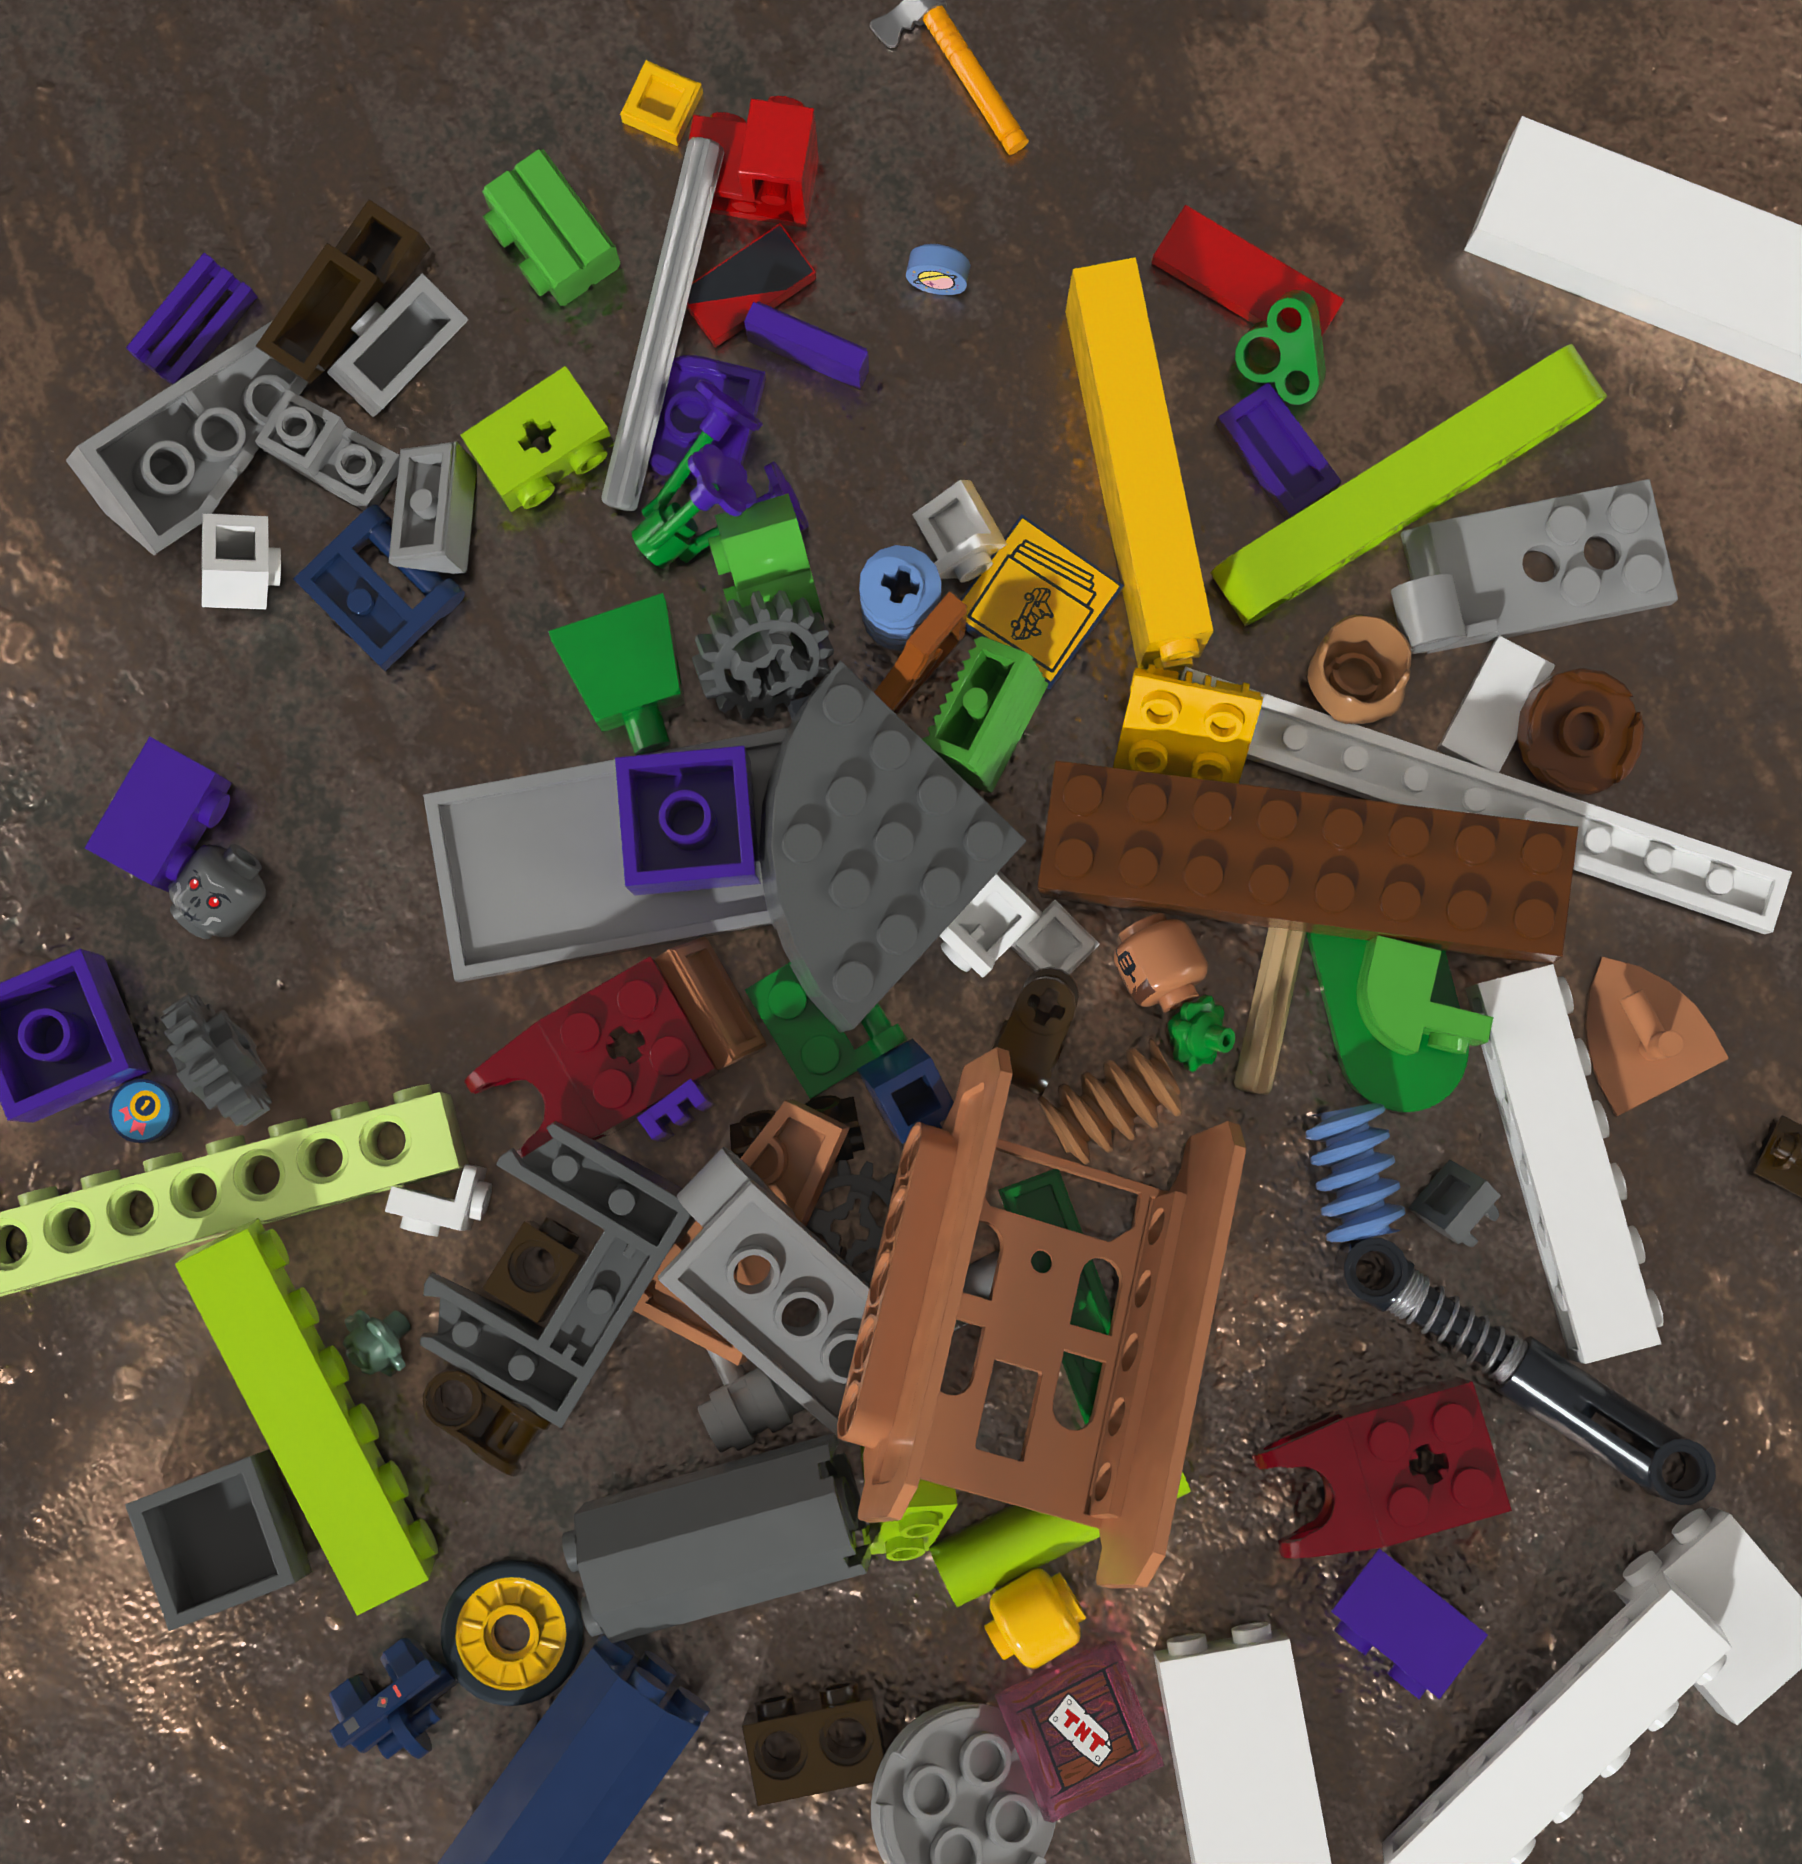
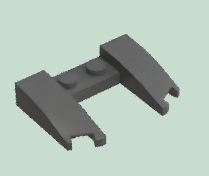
M554 1121L546 1127L553 1139L522 1158L514 1148H511L501 1155L496 1165L604 1229L603 1234L546 1328L432 1272L424 1283L423 1296L440 1297L438 1333H423L420 1345L559 1428H562L691 1215L677 1198V1194L683 1188L617 1151Z

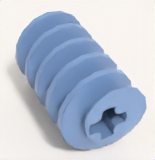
M894 545L879 550L867 560L860 573L859 586L862 620L866 632L878 645L890 651H903L910 636L941 602V579L936 565L925 553L910 546ZM905 595L902 603H897L899 596Z
M1373 1103L1310 1115L1321 1117L1322 1122L1305 1132L1306 1139L1324 1142L1327 1146L1310 1158L1311 1164L1328 1167L1332 1171L1331 1174L1315 1183L1316 1190L1336 1193L1337 1199L1320 1209L1321 1215L1338 1218L1342 1221V1225L1325 1234L1327 1241L1345 1242L1401 1231L1390 1228L1389 1224L1406 1214L1405 1207L1384 1202V1198L1401 1188L1400 1182L1379 1177V1172L1393 1165L1395 1158L1391 1154L1374 1152L1373 1148L1388 1139L1390 1133L1387 1129L1371 1127L1368 1123L1385 1112L1383 1104Z

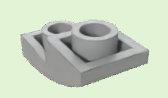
M290 390L286 391L255 440L260 448L290 468L363 511L372 505H380L398 476L399 454L346 427L341 417Z

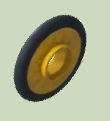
M522 1560L494 1562L468 1575L450 1596L441 1622L442 1651L446 1664L455 1679L477 1698L502 1706H518L533 1703L554 1692L573 1671L579 1659L583 1643L581 1611L569 1587L547 1568ZM517 1615L528 1624L530 1638L524 1648L517 1651H509L498 1644L494 1635V1628L500 1617Z

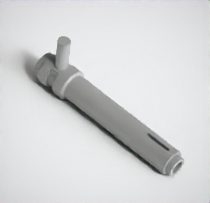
M997 1250L969 1264L963 1288L964 1293L989 1300L999 1256ZM956 1320L954 1331L969 1323ZM845 1340L838 1343L830 1353L829 1362L837 1368H850L856 1341ZM707 1350L724 1386L710 1392L711 1400L697 1407L701 1419L720 1453L732 1447L740 1451L756 1443L755 1435L768 1428L772 1433L777 1432L792 1424L793 1415L805 1409L761 1369L756 1368L747 1373L743 1364L736 1365Z

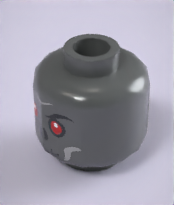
M231 844L228 849L218 845H203L187 861L177 879L171 880L168 886L169 896L173 902L170 907L171 914L181 926L202 939H210L213 935L217 937L233 936L266 897L265 884L258 875L262 869L260 862L250 852L236 844Z

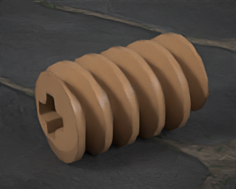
M1152 1038L1148 1042L1149 1060L1135 1048L1126 1051L1128 1071L1125 1072L1112 1060L1104 1062L1105 1083L1102 1084L1089 1072L1081 1074L1082 1095L1079 1096L1066 1084L1058 1086L1060 1104L1058 1108L1042 1095L1037 1097L1054 1134L1066 1154L1071 1152L1084 1165L1090 1163L1088 1142L1092 1140L1107 1153L1113 1151L1111 1130L1115 1128L1130 1141L1136 1139L1134 1118L1138 1116L1153 1129L1159 1127L1157 1106L1161 1104L1176 1117L1182 1115L1179 1096L1181 1092L1167 1062Z

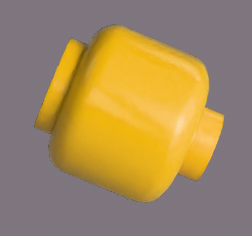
M1034 1568L996 1590L991 1595L990 1610L994 1620L984 1625L1003 1660L1015 1654L1024 1666L1036 1669L1075 1646L1081 1637V1629L1078 1623L1087 1618L1060 1572L1051 1577L1045 1570Z

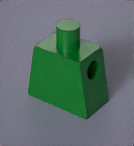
M663 593L548 631L554 647L601 731H609L625 725L635 755L655 752L671 743L661 713L685 704L672 615Z

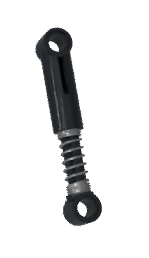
M1370 1237L1349 1241L1338 1251L1334 1261V1276L1339 1287L1348 1296L1368 1302L1382 1312L1390 1310V1313H1394L1395 1317L1399 1316V1319L1408 1317L1406 1320L1407 1324H1411L1413 1321L1423 1327L1421 1329L1422 1334L1430 1331L1436 1335L1437 1344L1445 1341L1451 1345L1452 1354L1457 1353L1459 1350L1468 1356L1466 1359L1467 1364L1472 1363L1474 1360L1483 1366L1481 1369L1482 1374L1488 1372L1489 1378H1493L1494 1382L1496 1381L1495 1389L1497 1392L1639 1484L1649 1494L1677 1505H1691L1703 1500L1712 1490L1716 1479L1715 1463L1711 1454L1701 1444L1687 1439L1532 1336L1524 1340L1519 1338L1518 1335L1508 1337L1505 1335L1503 1325L1495 1327L1490 1325L1488 1315L1477 1317L1473 1306L1462 1307L1460 1305L1458 1296L1448 1298L1445 1296L1444 1287L1438 1286L1433 1288L1430 1286L1428 1276H1424L1423 1273L1420 1274L1419 1270L1415 1271L1414 1263L1408 1260L1403 1251L1393 1242L1383 1238ZM1373 1251L1383 1259L1385 1275L1377 1286L1366 1288L1357 1278L1356 1265L1363 1254ZM1597 1413L1642 1443L1635 1449L1591 1419ZM1680 1452L1686 1462V1471L1678 1483L1667 1485L1662 1476L1664 1460L1670 1454Z

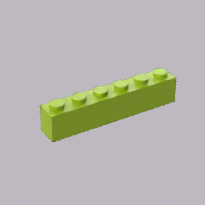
M259 1218L188 1252L175 1263V1266L358 1616L428 1581L435 1564L433 1556L438 1554L437 1543L431 1529L423 1518L414 1521L404 1501V1498L408 1497L409 1492L400 1469L394 1461L391 1460L385 1463L374 1443V1440L379 1438V1432L370 1411L363 1403L355 1406L344 1383L349 1381V1373L342 1356L333 1345L325 1348L314 1326L319 1323V1315L312 1298L303 1287L295 1290L284 1268L290 1261L281 1238L274 1229L265 1231Z

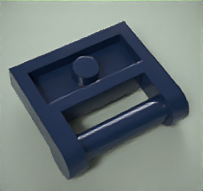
M375 504L368 507L352 521L293 580L386 671L440 618L450 614L460 604L465 596V591L453 579L448 578L444 580L435 571L396 567L425 596L412 609L357 554L366 545L373 543L389 560L392 534L390 524L392 520L379 505Z

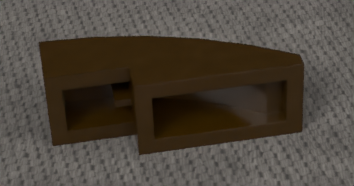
M368 199L337 246L333 247L326 243L258 341L256 347L310 384L359 338L351 329L352 326L376 302L383 308L388 305L427 254L430 247L419 232Z

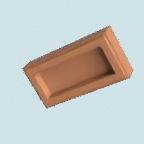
M705 936L670 948L654 959L717 1071L746 1059L767 1046L764 1037Z

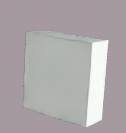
M1054 900L1041 913L1040 918L1010 947L1034 971L1046 967H1056L1071 974L1100 943Z

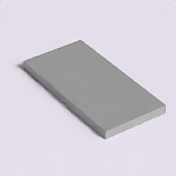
M788 728L647 753L658 754L745 746L751 760L759 854L762 802L769 777L772 774L776 755ZM615 759L423 794L453 976L456 982L773 925L765 903L761 866V884L636 896L625 887Z

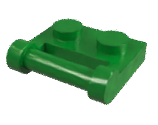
M791 962L745 989L746 994L810 1100L855 1074L861 1066L908 1041L900 1025L892 1026L880 1004L877 1003L861 1021L870 1040L854 1049L845 1032L839 1033L806 995L790 967Z

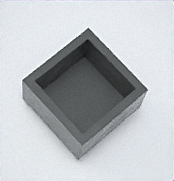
M270 1449L125 1504L169 1631L291 1585L313 1572Z

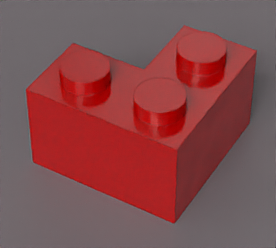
M773 96L768 101L751 98L747 123L742 117L727 112H715L710 117L693 115L689 140L692 137L708 138L719 143L724 150L710 213L807 228L819 160L814 108L805 107L802 102L791 97Z

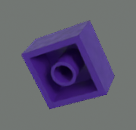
M745 746L615 757L625 887L634 896L761 884L751 760Z
M78 949L0 983V1103L8 1121L34 1123L151 1072L103 955Z

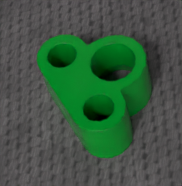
M1292 290L1281 296L1271 306L1267 320L1256 323L1239 340L1235 351V361L1238 369L1246 378L1259 383L1275 382L1280 397L1290 404L1301 405L1309 402L1321 389L1326 378L1318 307L1314 298L1302 290ZM1287 307L1296 309L1302 318L1301 325L1299 327L1286 325L1281 316L1282 309ZM1267 337L1273 340L1278 345L1281 353L1279 364L1272 368H1263L1257 365L1249 353L1252 339ZM1295 370L1304 372L1310 381L1309 388L1298 389L1294 387L1290 381V372Z

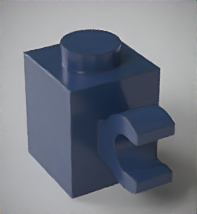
M913 1038L857 1069L884 1123L902 1144L906 1142L909 1132L917 1122L942 1128L940 1122L946 1120L954 1101L932 1058Z

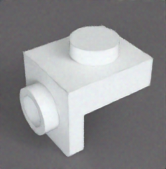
M959 480L912 514L938 559L934 564L937 567L940 579L958 578L962 583L976 578L993 565L990 556L1007 545L971 480Z
M999 870L942 932L940 937L944 942L941 944V948L946 956L961 970L968 972L973 968L981 977H985L993 969L995 961L1040 918L1042 911Z
M465 1164L455 1200L407 1187L391 1186L385 1212L403 1216L400 1228L429 1236L438 1237L440 1226L459 1231L471 1230L474 1219L482 1221L489 1206L492 1183L484 1182L487 1168Z

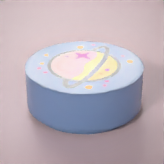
M924 244L911 251L906 278L909 283L922 291L938 295H956L962 293L967 287L971 264L963 253L952 247L940 244Z

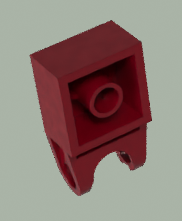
M649 956L535 1022L468 1075L464 1083L468 1090L475 1094L493 1086L506 1085L520 1080L530 1082L539 1090L545 1105L544 1119L536 1133L529 1137L523 1146L517 1150V1153L522 1158L553 1139L546 1127L554 1121L596 1141L610 1136L638 1120V1116L689 1079L701 1084L720 1073V1071H717L657 963ZM625 1032L634 1037L641 1034L644 1037L645 1044L637 1047L642 1056L635 1062H631L624 1056L616 1057L615 1047L620 1045L617 1040Z
M1460 1377L1450 1378L1335 1411L1334 1414L1280 1437L1252 1453L1254 1464L1260 1470L1274 1467H1307L1314 1469L1324 1484L1325 1500L1320 1513L1312 1521L1302 1525L1292 1534L1278 1540L1279 1551L1283 1558H1310L1388 1547L1512 1511L1474 1383ZM1423 1446L1425 1450L1432 1452L1434 1455L1433 1464L1429 1465L1430 1469L1425 1474L1410 1469L1409 1465L1410 1460L1418 1459L1415 1449Z

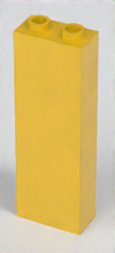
M1134 257L1072 269L1065 313L1120 582L1124 585L1122 592L1138 668H1147L1148 664L1151 663L1155 664V668L1174 672L1183 671L1185 667L1191 668L1193 666L1192 659L1200 658L1213 633V626L1137 260Z

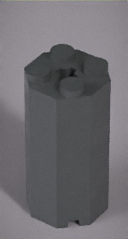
M835 1433L585 1502L574 1514L575 1530L563 1533L562 1546L568 1567L572 1572L579 1571L586 1593V1596L581 1599V1610L585 1627L590 1636L593 1637L605 1633L610 1642L614 1643L866 1574L872 1561L870 1544L857 1547L855 1531L865 1529L867 1525L866 1521L858 1519L861 1498L850 1462L845 1453L833 1456L839 1445Z

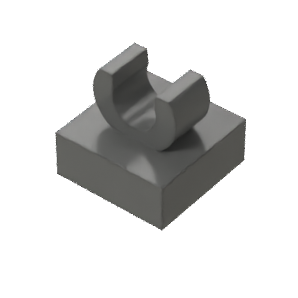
M1449 1160L1408 1208L1423 1223L1455 1243L1460 1244L1462 1242L1467 1246L1474 1247L1478 1240L1470 1231L1483 1216L1494 1222L1499 1218V1211L1494 1203L1501 1195L1487 1180Z

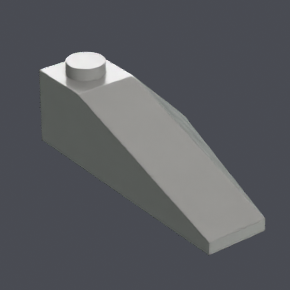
M272 321L79 444L66 459V462L103 512L153 555L202 524V513H213L220 500L260 448L255 440L286 391L290 390L300 395L308 382L256 347V344Z

